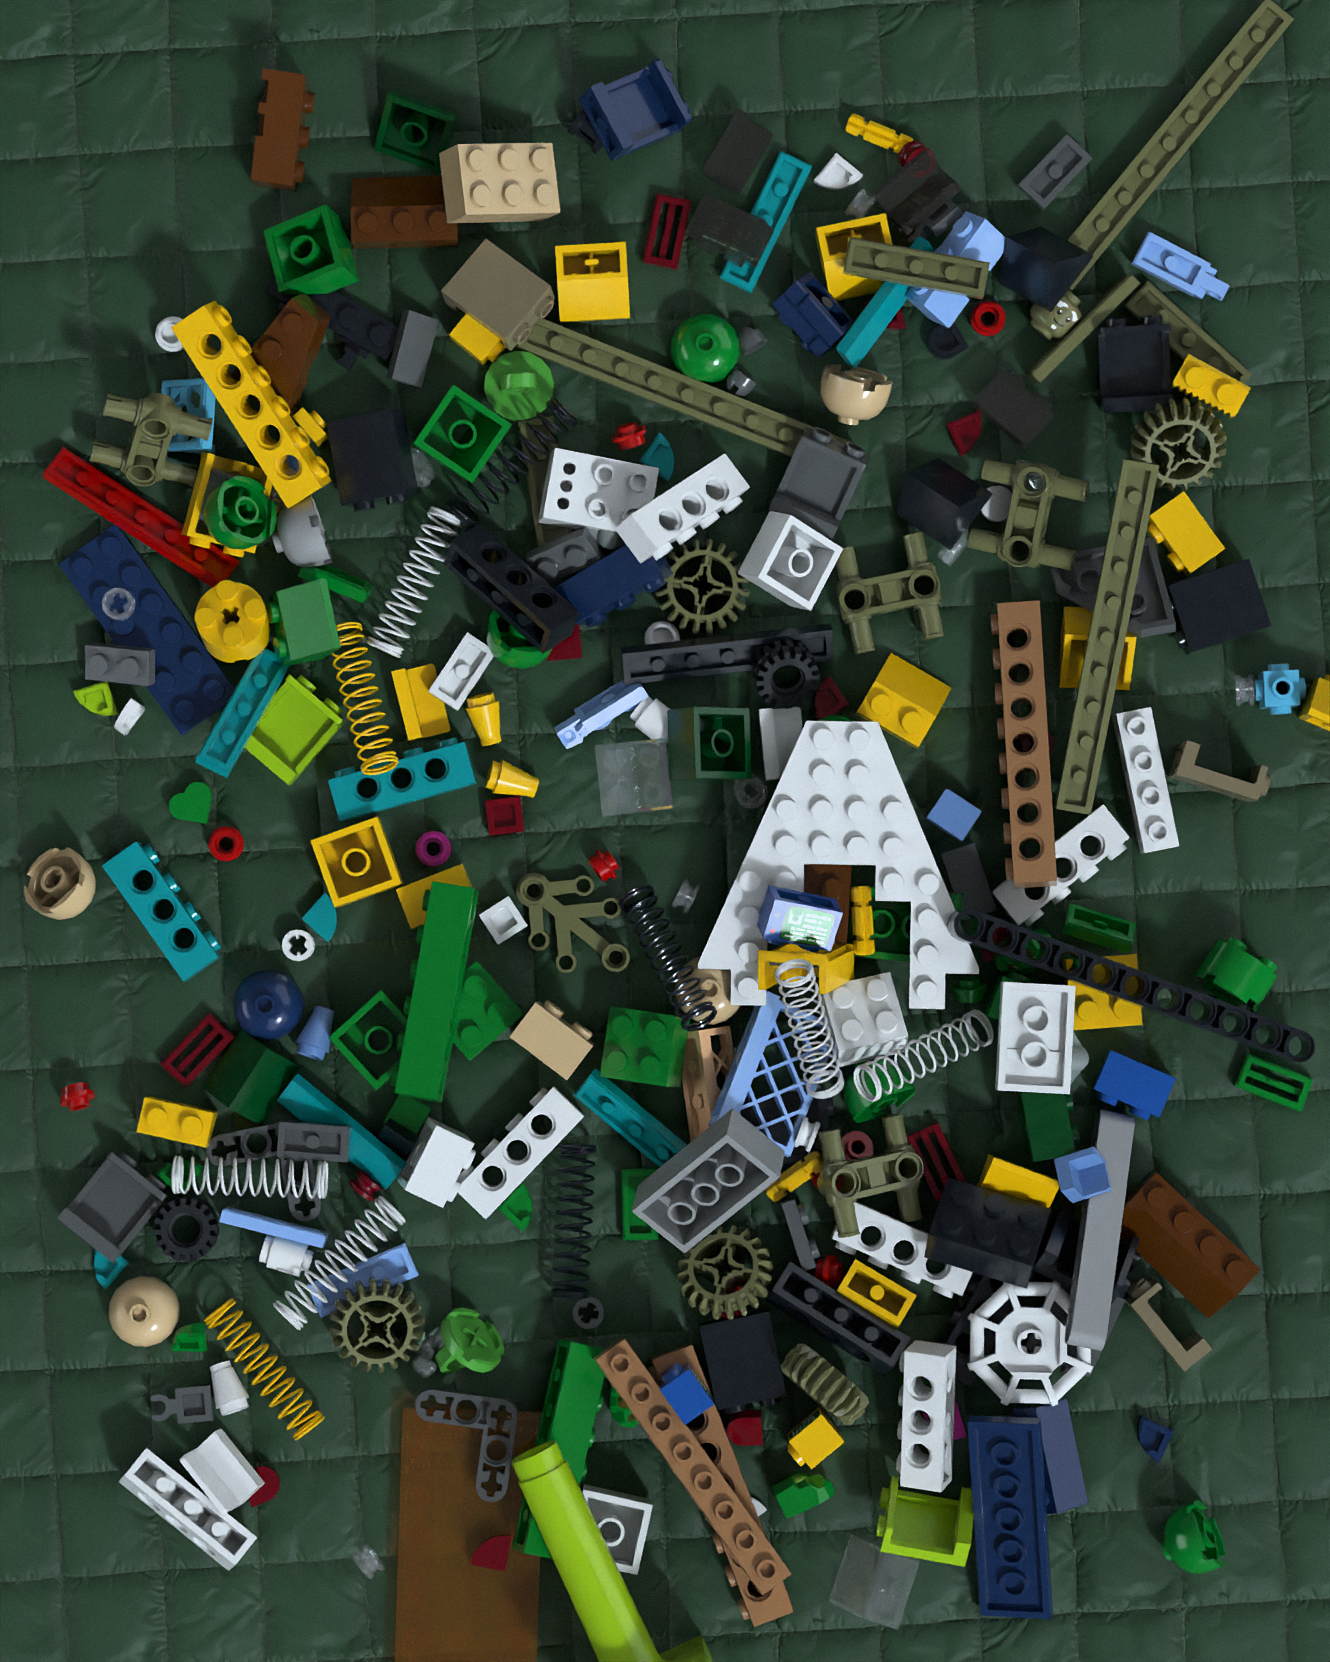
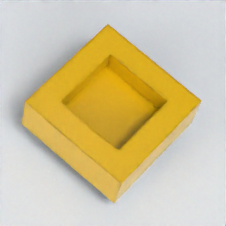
M302 407L292 416L318 447L329 438L323 431L327 424L315 410L308 414Z

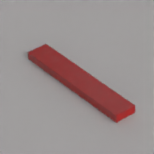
M64 447L43 472L42 478L212 588L223 580H229L239 566L240 561L229 554L222 553L223 550L212 543L209 549L189 544L190 537L181 535L184 527L183 524Z

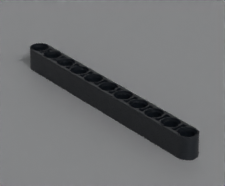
M958 909L951 913L948 918V932L959 941L1282 1060L1302 1063L1312 1058L1315 1052L1314 1039L1305 1031L980 911ZM964 915L970 916L974 923L973 930L968 935L961 933L958 926L960 919ZM998 927L1003 928L1007 935L1006 942L1001 947L995 946L992 941V933ZM1032 939L1036 940L1040 947L1039 954L1034 959L1028 958L1025 952L1026 944ZM1067 951L1072 956L1073 963L1069 970L1063 971L1059 967L1058 960L1060 955ZM1101 964L1105 968L1106 974L1104 980L1097 984L1092 979L1091 973L1094 966ZM1133 976L1138 981V990L1130 996L1126 993L1124 985L1126 980ZM1166 988L1171 994V1001L1169 1005L1163 1008L1159 1005L1157 997L1159 992ZM1199 1000L1203 1004L1204 1012L1199 1019L1195 1020L1191 1016L1190 1009L1192 1004ZM1231 1012L1236 1017V1026L1228 1032L1224 1028L1223 1020ZM1264 1024L1268 1028L1269 1037L1261 1044L1256 1038V1031L1258 1027ZM1294 1037H1298L1301 1041V1050L1293 1056L1289 1051V1042Z

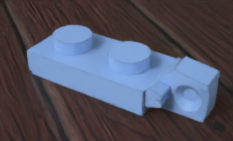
M1149 231L1131 265L1186 294L1200 299L1207 294L1222 301L1230 286L1214 277L1217 270L1210 266L1211 263Z
M622 679L574 709L576 714L554 727V730L562 744L568 749L582 743L583 738L592 731L608 726L613 718L624 711L634 710L642 700L649 696L640 683L624 685Z

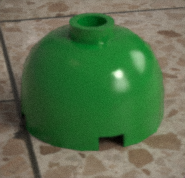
M698 314L687 318L677 327L671 340V358L676 370L680 374L708 385L725 380L740 358V344L736 330L726 319L714 314Z
M236 476L219 484L208 496L204 509L205 525L210 535L218 543L231 549L243 550L262 543L274 532L277 521L276 506L273 500H267V497L262 492L266 489L261 483L250 477Z
M495 610L492 611L486 628V642L492 655L499 662L511 668L527 669L547 659L553 648L544 654L541 653Z
M884 1059L878 1060L877 1063L884 1068ZM886 1060L888 1074L892 1082L899 1086L901 1084L900 1076L895 1066ZM868 1061L856 1063L853 1067L855 1069L857 1066L865 1064ZM898 1064L902 1075L907 1080H911L906 1070ZM875 1065V1072L880 1080L881 1087L885 1091H889L890 1085L886 1075ZM860 1069V1071H859V1078H860V1082H861V1084H862V1086H863L862 1078H861L862 1069ZM864 1070L867 1088L873 1096H876L875 1084L868 1072ZM854 1072L847 1078L844 1085V1101L850 1116H852L856 1123L878 1118L885 1114L882 1110L894 1103L896 1108H898L916 1093L913 1083L909 1084L904 1081L901 1089L893 1087L891 1094L888 1095L882 1092L879 1100L870 1102L858 1092L854 1083Z
M1199 1500L1183 1505L1170 1514L1163 1530L1164 1540L1161 1541V1549L1165 1558L1168 1561L1173 1560L1179 1568L1191 1574L1210 1572L1226 1564V1562L1220 1561V1557L1226 1555V1549L1218 1525L1213 1517L1207 1521L1202 1511L1208 1508Z

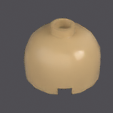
M830 364L823 368L820 385L822 401L829 411L838 415L839 422L848 425H858L859 420H869L877 416L886 406L893 384L892 380L887 381V376L861 367L856 369L852 367L851 370L843 372L840 371L841 364Z
M67 847L64 850L57 848L49 849L40 855L27 873L31 879L28 887L24 885L23 891L26 902L34 910L46 917L57 920L73 918L83 912L91 903L96 890V879L92 866L81 855Z
M696 957L683 966H694L693 973L683 980L677 981L675 988L691 978H700L701 981L694 989L676 995L677 1002L679 1003L684 997L694 991L706 990L705 997L696 1003L680 1007L681 1010L686 1014L696 1005L711 1001L713 1002L712 1006H715L717 1014L708 1024L714 1025L725 1022L735 1015L741 1006L731 1005V969H698L700 957ZM691 969L680 972L677 978L687 974ZM697 980L684 985L678 991L689 988L690 986L694 985L697 982ZM703 992L690 997L684 1003L698 998ZM707 1011L699 1016L693 1017L692 1020L699 1022L703 1020L705 1017H707L712 1011Z
M138 1276L127 1280L115 1290L109 1302L108 1317L112 1329L121 1340L133 1346L149 1347L161 1343L172 1334L179 1321L180 1304L176 1293L161 1279L154 1276Z

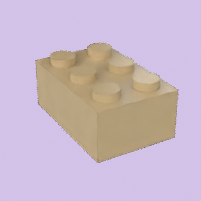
M552 143L457 144L439 153L447 223L543 221L560 213Z
M547 1000L544 1004L540 1001L535 1002L510 1035V1038L564 1079L568 1080L595 1043L590 1040L593 1033L577 1021L571 1026L561 1017L565 1012L551 1001Z

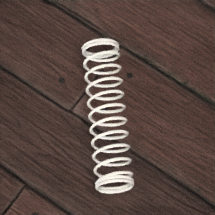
M430 506L427 515L443 528L429 524H422L421 528L437 541L424 537H415V541L432 554L414 549L409 550V554L426 567L409 562L403 563V567L421 580L398 575L397 580L413 592L391 588V592L397 598L410 606L388 600L384 601L385 605L402 618L384 613L378 614L383 622L398 632L374 626L372 627L373 631L391 644L372 637H367L368 640H366L367 644L397 658L401 657V651L404 648L378 630L403 638H410V635L384 617L412 626L416 625V622L396 610L390 604L417 613H421L422 610L395 591L428 600L425 594L402 579L434 587L432 582L408 566L433 574H440L439 570L413 553L442 562L445 561L443 556L419 540L447 549L450 544L431 533L425 527L452 536H459L456 531L433 516L454 526L463 527V523L454 515L434 506Z
M804 959L788 960L776 969L775 979L780 985L779 993L783 995L782 1004L786 1006L785 1014L789 1017L788 1025L793 1028L791 1036L796 1039L794 1047L798 1050L797 1058L801 1060L800 1069L804 1071L803 1079L807 1082L806 1090L811 1097L817 1099L830 1098L843 1089L844 1079L842 1071L839 1069V1060L836 1058V1049L833 1047L834 1043L830 1036V1028L827 1025V1017L824 1014V1006L821 1003L822 998L818 993L819 987L815 982L814 968L809 961ZM792 968H804L809 971L806 977L796 976L785 981L779 978L781 973ZM795 979H801V980H798V981L789 982V981H792V980H795ZM808 981H811V984L809 985L808 988H807V987L794 988V987L801 986V985L807 983ZM782 987H793L794 989L784 993ZM798 990H803L802 992L796 994H790ZM808 990L814 992L812 998L797 999L790 1004H787L785 1001L786 997H796ZM800 1001H807L799 1005H793ZM811 1001L817 1003L815 1009L800 1010L793 1015H790L788 1012L789 1008H799ZM803 1012H809L808 1014L802 1016H796L797 1014ZM814 1012L820 1014L818 1020H806L798 1023L796 1026L792 1025V1019H802ZM805 1023H812L811 1025L805 1027H798ZM817 1023L823 1025L820 1031H808L798 1037L794 1033L795 1029H808ZM817 1033V1034H815V1035H813V1036H811V1037H808V1038H801V1037H803V1036H805V1035H808V1034ZM820 1034L826 1036L823 1042H810L801 1048L797 1044L798 1040H810ZM820 1044L813 1048L804 1049L805 1047L810 1045ZM823 1045L829 1047L826 1053H812L804 1059L800 1055L801 1051H813ZM822 1055L821 1057H818L816 1059L807 1060L812 1056ZM826 1056L832 1057L830 1063H817L807 1069L803 1066L804 1062H815ZM826 1065L825 1067L818 1070H810L817 1066ZM831 1066V1067L835 1068V1071H834V1070H825V1069H827L828 1067ZM807 1072L815 1073L809 1079L806 1077ZM826 1075H830V1076L827 1077L826 1079H823V1080H820V1081H814L815 1079H817V1078H819V1077L826 1076ZM833 1076L838 1077L837 1083L828 1090L815 1092L810 1089L811 1083L819 1084L828 1081Z
M972 1010L964 1014L962 1018L952 1020L950 1024L945 1023L941 1025L940 1029H933L929 1034L921 1035L918 1040L913 1039L907 1045L898 1046L896 1051L890 1050L885 1056L880 1055L874 1061H868L857 1066L854 1070L855 1086L861 1096L867 1101H877L880 1099L882 1092L889 1095L893 1087L901 1089L904 1081L911 1084L915 1076L923 1078L926 1071L935 1072L937 1065L945 1067L947 1059L955 1062L958 1059V1054L965 1057L968 1055L969 1049L978 1051L980 1046L990 1045L994 1035L992 1025L985 1014L979 1010ZM971 1016L977 1018L984 1026L988 1035L987 1042L979 1039L976 1030L971 1025ZM957 1021H960L959 1028L953 1025ZM962 1022L965 1023L971 1039L977 1044L976 1048H972L968 1044L963 1034ZM949 1027V1035L942 1031L943 1028ZM952 1028L960 1033L966 1045V1053H961L957 1049L952 1039ZM938 1032V1040L931 1035ZM941 1033L950 1040L955 1050V1058L951 1059L946 1054L941 1043ZM928 1037L927 1045L921 1042V1039ZM930 1038L939 1045L945 1059L943 1064L936 1061L930 1048ZM917 1043L916 1050L911 1048L910 1045ZM919 1043L928 1050L933 1060L934 1067L931 1070L925 1066L920 1056ZM906 1048L905 1056L899 1052L900 1049ZM908 1049L913 1051L918 1057L923 1068L921 1075L914 1071L909 1061ZM892 1053L895 1054L894 1061L888 1058ZM897 1054L908 1064L912 1073L911 1080H907L902 1075L897 1062ZM884 1059V1068L877 1063L878 1060ZM886 1060L895 1066L901 1079L899 1086L892 1082L887 1071ZM875 1065L886 1075L890 1085L889 1091H885L881 1087L880 1080L875 1072ZM860 1069H862L861 1078H862L863 1086H862V1084H861V1082H860V1078H859V1071H860ZM864 1070L868 1072L875 1084L876 1096H873L867 1088Z
M176 1155L173 1159L171 1185L174 1194L181 1192L186 1194L192 1181L193 1189L197 1195L201 1194L206 1182L208 1192L211 1195L217 1192L219 1183H221L222 1192L228 1196L235 1182L236 1191L239 1196H242L246 1191L249 1181L251 1194L256 1197L260 1192L263 1181L264 1191L268 1197H271L274 1193L276 1182L282 1198L287 1195L290 1183L296 1198L301 1196L304 1184H306L307 1194L311 1199L315 1197L316 1193L319 1199H325L327 1195L328 1163L326 1161L318 1162L316 1183L312 1195L309 1187L308 1161H304L302 1182L297 1195L293 1160L290 1161L287 1185L283 1194L278 1159L275 1164L274 1179L270 1193H268L264 1158L261 1163L256 1193L253 1190L250 1158L247 1160L246 1177L241 1193L238 1185L236 1158L233 1159L232 1176L227 1192L224 1186L222 1157L219 1158L218 1175L213 1192L209 1181L208 1157L205 1158L204 1174L199 1191L195 1181V1158L191 1157L190 1173L185 1191L182 1187L184 1176L183 1158L181 1155L179 1157Z
M378 1196L374 1203L385 1219L374 1211L365 1209V1215L375 1229L365 1222L355 1219L356 1227L366 1240L355 1232L345 1229V1235L356 1251L341 1240H335L337 1249L346 1261L334 1252L325 1250L327 1259L336 1271L322 1261L315 1260V1266L327 1282L313 1272L305 1270L306 1278L318 1293L301 1281L295 1280L296 1288L307 1303L290 1291H285L284 1294L297 1313L279 1300L273 1303V1306L297 1330L303 1328L301 1322L307 1323L308 1321L290 1296L313 1313H318V1310L300 1286L304 1287L322 1302L328 1303L327 1298L309 1275L313 1276L334 1293L338 1292L319 1264L343 1282H348V1279L329 1254L352 1271L358 1272L356 1266L339 1244L347 1248L362 1261L368 1262L366 1256L349 1234L356 1237L374 1252H377V1247L358 1223L369 1229L384 1242L387 1241V1237L368 1213L378 1218L393 1231H397V1227L385 1212L399 1225L406 1223L405 1218L384 1197Z

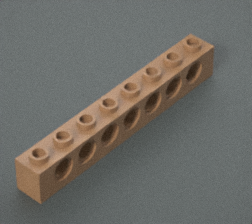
M1040 600L997 603L998 614H991L992 635H999L1000 648L993 649L994 670L1001 669L1002 683H995L996 704H1003L1004 718H997L998 739H1005L1006 753H999L1000 774H1007L1008 787L1001 788L1002 809L1010 810V823H1003L1004 843L1012 844V858H1005L1007 879H1014L1015 888L1057 886ZM1014 633H1022L1027 637L1026 644L1020 648L1010 646L1007 640ZM1017 667L1025 668L1030 673L1028 679L1021 683L1014 682L1009 675ZM1018 702H1026L1031 706L1032 710L1028 716L1020 718L1011 712L1012 707ZM1019 737H1029L1034 742V745L1030 751L1022 753L1014 748V742ZM1024 771L1031 772L1036 777L1035 783L1027 788L1021 787L1016 783V777ZM1031 806L1037 810L1038 816L1033 822H1022L1018 818L1020 809ZM1025 842H1036L1040 846L1039 854L1033 858L1024 857L1020 853V848Z
M620 1338L595 1356L593 1359L757 1591L764 1595L790 1576L791 1572L689 1428L684 1425L660 1391L657 1383L624 1338Z
M692 1342L652 1357L654 1366L648 1367L658 1386L659 1382L662 1381L661 1374L677 1362L681 1366L688 1362L712 1395ZM714 1401V1405L703 1412L705 1419L702 1425L696 1428L689 1427L687 1424L686 1426L700 1445L711 1443L716 1447L717 1454L711 1461L720 1474L728 1479L730 1488L766 1537ZM716 1532L712 1533L718 1553L726 1552L730 1565L724 1568L731 1587L738 1585L743 1598L737 1600L744 1620L751 1618L753 1626L756 1627L794 1612L783 1581L764 1595L751 1592L747 1587L750 1579Z

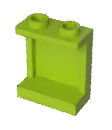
M290 674L287 676L286 682L273 696L245 746V749L290 786L345 723L339 717L343 710L328 697L324 702L318 699L313 694L316 687L301 674L297 679Z
M892 1476L889 1488L882 1487L879 1501V1509H885L884 1515H879L876 1528V1536L882 1537L880 1552L965 1567L971 1546L974 1517L972 1489L962 1487L959 1500H952L898 1490L899 1477Z

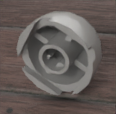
M312 495L289 509L285 506L277 517V531L271 534L277 553L284 552L288 560L299 567H318L333 562L329 544L325 543V530Z

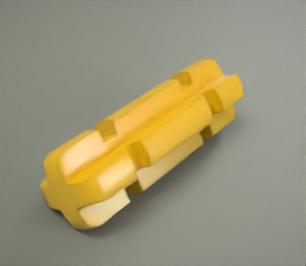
M855 113L850 115L845 127L847 133L857 137L860 134L864 140L887 150L889 147L893 148V152L899 154L905 144L913 141L912 137L902 133L899 136L895 134V130L872 120L866 122L865 117Z
M854 886L850 889L851 902H854V907H851L853 935H856V940L853 941L854 953L860 956L871 955L875 952L874 939L871 940V935L874 934L872 906H869V901H872L870 886Z
M813 1150L804 1157V1162L801 1159L780 1174V1179L765 1189L766 1195L774 1202H777L787 1195V1190L792 1192L811 1179L813 1172L815 1174L820 1172L821 1164L824 1163L823 1155L818 1150Z

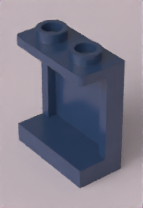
M656 59L646 68L604 85L603 82L590 86L578 99L611 161L679 133L692 120L686 101L680 97L673 84L672 74L664 67L661 59Z

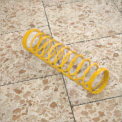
M350 621L336 625L337 631L357 628L348 634L339 635L340 646L358 643L365 637L361 634L363 628L358 622ZM355 637H361V638H359V639H357V640H353V641H349V642H344V641H347V640H351V639H353V638H355ZM356 647L340 655L332 653L330 655L336 657L332 665L340 670L337 673L336 679L343 683L339 691L347 696L343 701V705L350 709L346 717L354 722L350 727V731L357 735L353 743L361 748L358 751L357 757L365 761L360 767L361 772L365 775H377L394 769L399 763L398 758L395 756V751H385L368 759L362 758L360 755L364 749H375L389 745L393 741L391 738H381L365 746L357 743V739L361 736L377 735L389 729L388 725L374 726L361 733L355 732L353 729L357 723L374 722L382 719L386 714L384 712H374L357 720L350 717L352 711L374 708L380 705L382 700L370 699L354 707L348 706L346 703L350 697L367 696L375 693L379 688L377 686H367L350 694L343 691L346 684H359L370 681L375 677V674L363 673L347 681L341 680L339 677L343 671L361 670L370 666L372 662L370 660H360L343 668L336 665L340 658L361 656L368 651V648ZM364 650L356 654L346 655L354 651ZM361 663H367L359 667L350 668ZM370 676L366 679L353 681L361 677ZM368 689H374V690L369 691V692L359 693V692H362V691H365V690H368ZM377 702V703L372 704V705L363 706V705L368 704V703ZM381 715L372 719H366L372 716ZM384 728V729L379 730V731L370 732V731H372V730ZM388 741V742H385V743H382V744H379V745H374V744H376V743ZM393 761L385 766L366 769L377 763Z
M230 1298L203 1319V1322H205V1325H208V1329H212L236 1316L219 1333L216 1340H222L245 1327L227 1345L225 1351H231L254 1338L235 1357L234 1362L236 1363L264 1348L244 1368L243 1374L253 1371L272 1359L252 1380L251 1385H256L280 1371L261 1391L260 1396H265L289 1382L270 1402L269 1407H274L297 1394L277 1416L278 1419H281L306 1405L287 1425L286 1430H290L315 1416L292 1435V1438L297 1441L323 1421L325 1416H322L323 1413L321 1411H315L297 1421L312 1405L311 1399L288 1410L303 1394L304 1388H299L279 1399L295 1382V1377H290L270 1388L286 1371V1366H281L261 1377L274 1364L278 1355H272L252 1366L269 1348L268 1343L242 1356L258 1340L260 1332H256L233 1345L249 1329L252 1321H247L224 1334L241 1317L243 1310H238L215 1323L229 1308L236 1304L234 1298Z

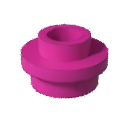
M426 832L416 843L417 857L425 865L439 866L445 863L450 856V841L440 832ZM431 842H437L440 846V852L435 856H431L427 852V846Z

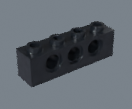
M481 523L451 541L444 565L541 653L544 654L572 635L580 612Z
M791 1262L782 1271L765 1299L774 1307L883 1376L894 1367L910 1340V1337Z
M973 1275L964 1291L965 1294L969 1295L962 1308L959 1306L955 1307L947 1321V1324L951 1326L945 1339L939 1336L935 1343L955 1346V1341L960 1334H970V1320L968 1319L970 1312L973 1313V1308L976 1304L986 1302L997 1291L991 1287L990 1277ZM1010 1299L988 1320L998 1324L1013 1310ZM984 1327V1356H987L995 1344V1331ZM956 1348L955 1379L971 1387L977 1374L973 1370L970 1371L967 1363L970 1362V1350L962 1352Z

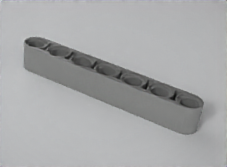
M1099 1109L1094 1120L1090 1147H1095L1105 1158L1112 1189L1109 1192L1083 1200L1065 1330V1344L1098 1351H1102L1105 1345L1135 1127V1117L1131 1115Z

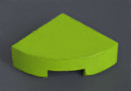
M103 681L73 691L79 703L90 712L101 716L119 715L109 682Z

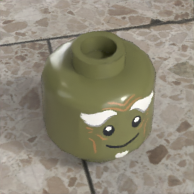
M1068 290L1052 312L1033 304L1030 308V315L1033 319L1029 323L1047 340L1051 341L1053 338L1062 340L1082 319L1081 311L1077 308L1081 301Z

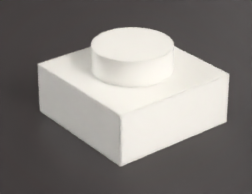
M509 896L479 915L498 945L528 926Z

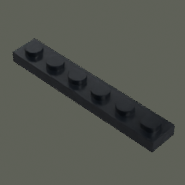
M830 624L620 647L622 679L624 685L752 671L753 662L757 663L755 657L758 652L765 655L763 647L769 645L773 649L775 648L774 641L780 640L781 645L785 646L786 639L792 640L794 646L797 641L802 643L804 649L808 648L811 651L815 663L834 661L833 630Z

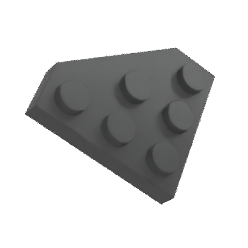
M1153 537L1146 538L1144 541L1127 631L1140 638L1176 631V622ZM1105 546L1076 551L1075 562L1071 571L1050 566L1056 593L1093 612Z

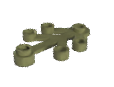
M527 874L519 880L516 893L519 901L529 907L531 934L529 935L528 943L532 949L542 951L548 947L550 942L549 935L544 931L543 908H545L555 917L558 947L556 967L560 972L570 973L577 966L576 957L572 954L570 930L602 955V963L609 971L619 972L628 966L630 954L626 947L621 944L611 945L579 919L605 916L609 919L618 917L621 913V908L617 899L610 897L603 900V902L563 906L552 896L575 892L580 896H588L594 890L593 880L587 875H581L575 880L549 882L541 874ZM581 879H587L591 885L589 891L585 893L577 889V883ZM531 884L540 886L541 893L538 897L532 898L528 895L527 889ZM609 901L615 902L618 906V910L614 915H608L604 911V906ZM537 933L545 936L546 942L542 947H536L532 943V938ZM613 951H619L623 956L622 962L618 965H614L609 961V955ZM563 956H569L573 960V965L568 970L562 969L559 964Z

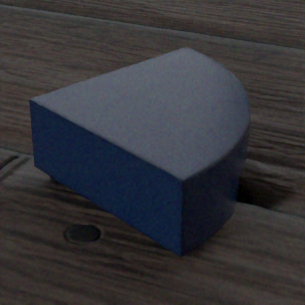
M1140 1415L1137 1427L1140 1444L1153 1460L1160 1463L1174 1430Z

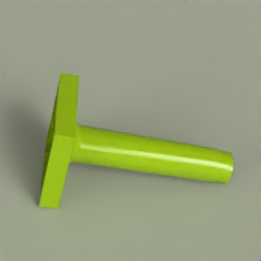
M557 1441L546 1442L514 1458L511 1464L518 1477V1484L598 1661L714 1662L702 1635L658 1654L568 1461L564 1459Z

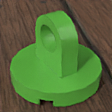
M513 351L503 354L491 364L485 375L484 391L488 404L497 414L509 421L518 422L535 419L538 417L536 412L542 414L548 407L546 402L550 400V397H553L554 381L551 370L541 358L530 352Z
M463 1307L453 1309L441 1322L440 1332L445 1346L436 1354L435 1360L443 1374H452L465 1367L481 1373L489 1372L501 1361L500 1359L504 1355V1345L500 1334L491 1322L487 1320L484 1323L478 1318L480 1314L475 1310Z

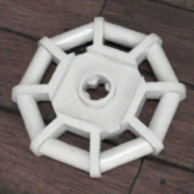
M1058 1281L1029 1282L1027 1289L1003 1282V1285L974 1313L970 1312L968 1316L970 1320V1362L967 1363V1366L1001 1399L1000 1403L1006 1406L1009 1403L1058 1405V1400L1087 1372L1091 1373L1094 1367L1091 1365V1349L1077 1346V1358L1067 1355V1344H1065L1066 1325H1063L1050 1312L1051 1306L1055 1301L1068 1314L1070 1296L1060 1286L1061 1283ZM1017 1296H1046L1042 1307L1020 1306ZM1010 1299L1013 1310L998 1324L988 1320ZM984 1327L995 1331L994 1353L984 1356ZM1028 1333H1034L1035 1339L1041 1340V1345L1034 1347L1033 1353H1028L1027 1348L1021 1346V1340L1026 1339ZM999 1361L1012 1374L1008 1385L988 1364ZM1063 1362L1073 1365L1053 1386L1051 1385L1049 1376ZM1020 1379H1035L1042 1381L1044 1389H1016Z

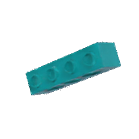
M455 737L437 742V749L424 753L423 747L402 752L404 759L398 760L399 763L394 769L382 774L365 775L361 771L356 772L354 766L335 771L336 778L328 780L339 821H348L477 784L466 743H458ZM433 759H440L445 763L446 771L441 778L432 779L427 775V764ZM391 762L377 763L370 766L369 769L385 766ZM398 769H407L411 773L412 780L406 788L399 789L393 784L392 777ZM366 778H372L377 783V792L371 798H363L358 790L360 782Z
M136 841L103 864L102 867L182 981H188L221 958L217 950L222 946L210 930L204 932L197 923L201 916L190 901L184 904L176 892L181 890L174 877L169 872L164 875L156 863L161 860L149 843L143 846L141 842ZM144 870L149 871L153 876V885L146 891L140 890L136 885V876ZM163 899L169 900L174 907L172 916L166 920L159 918L156 913V906ZM183 928L190 929L194 935L193 944L186 949L181 948L176 941L177 933Z

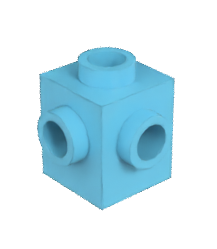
M1289 664L1268 665V671L1259 673L1258 680H1254L1253 683L1254 699L1259 701V709H1270V715L1291 714V707L1301 705L1300 699H1305L1306 683L1304 677L1299 678V670H1289ZM1280 681L1286 683L1287 693L1285 695H1281L1276 691V685Z

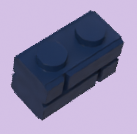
M812 272L798 279L772 304L778 311L777 315L784 325L792 327L801 338L800 341L804 349L814 353L818 358L836 346L854 323L852 318Z

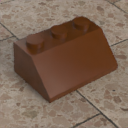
M442 176L352 178L350 208L351 243L354 249L459 247V223H447Z

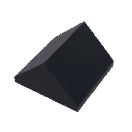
M1043 227L1006 236L999 283L1010 291L1052 312L1093 258V255Z
M936 458L906 472L896 514L951 551L993 494L940 458Z

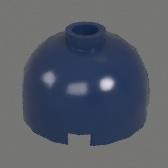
M276 970L257 971L246 977L237 988L233 1000L234 1015L241 1028L251 1036L263 1040L279 1039L292 1032L301 1021L305 1008L303 993L297 983L286 973Z

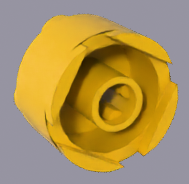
M223 580L208 590L200 599L194 619L205 648L212 656L227 663H235L234 661L244 659L247 661L258 656L267 646L270 639L268 613L261 596L253 588L231 580Z

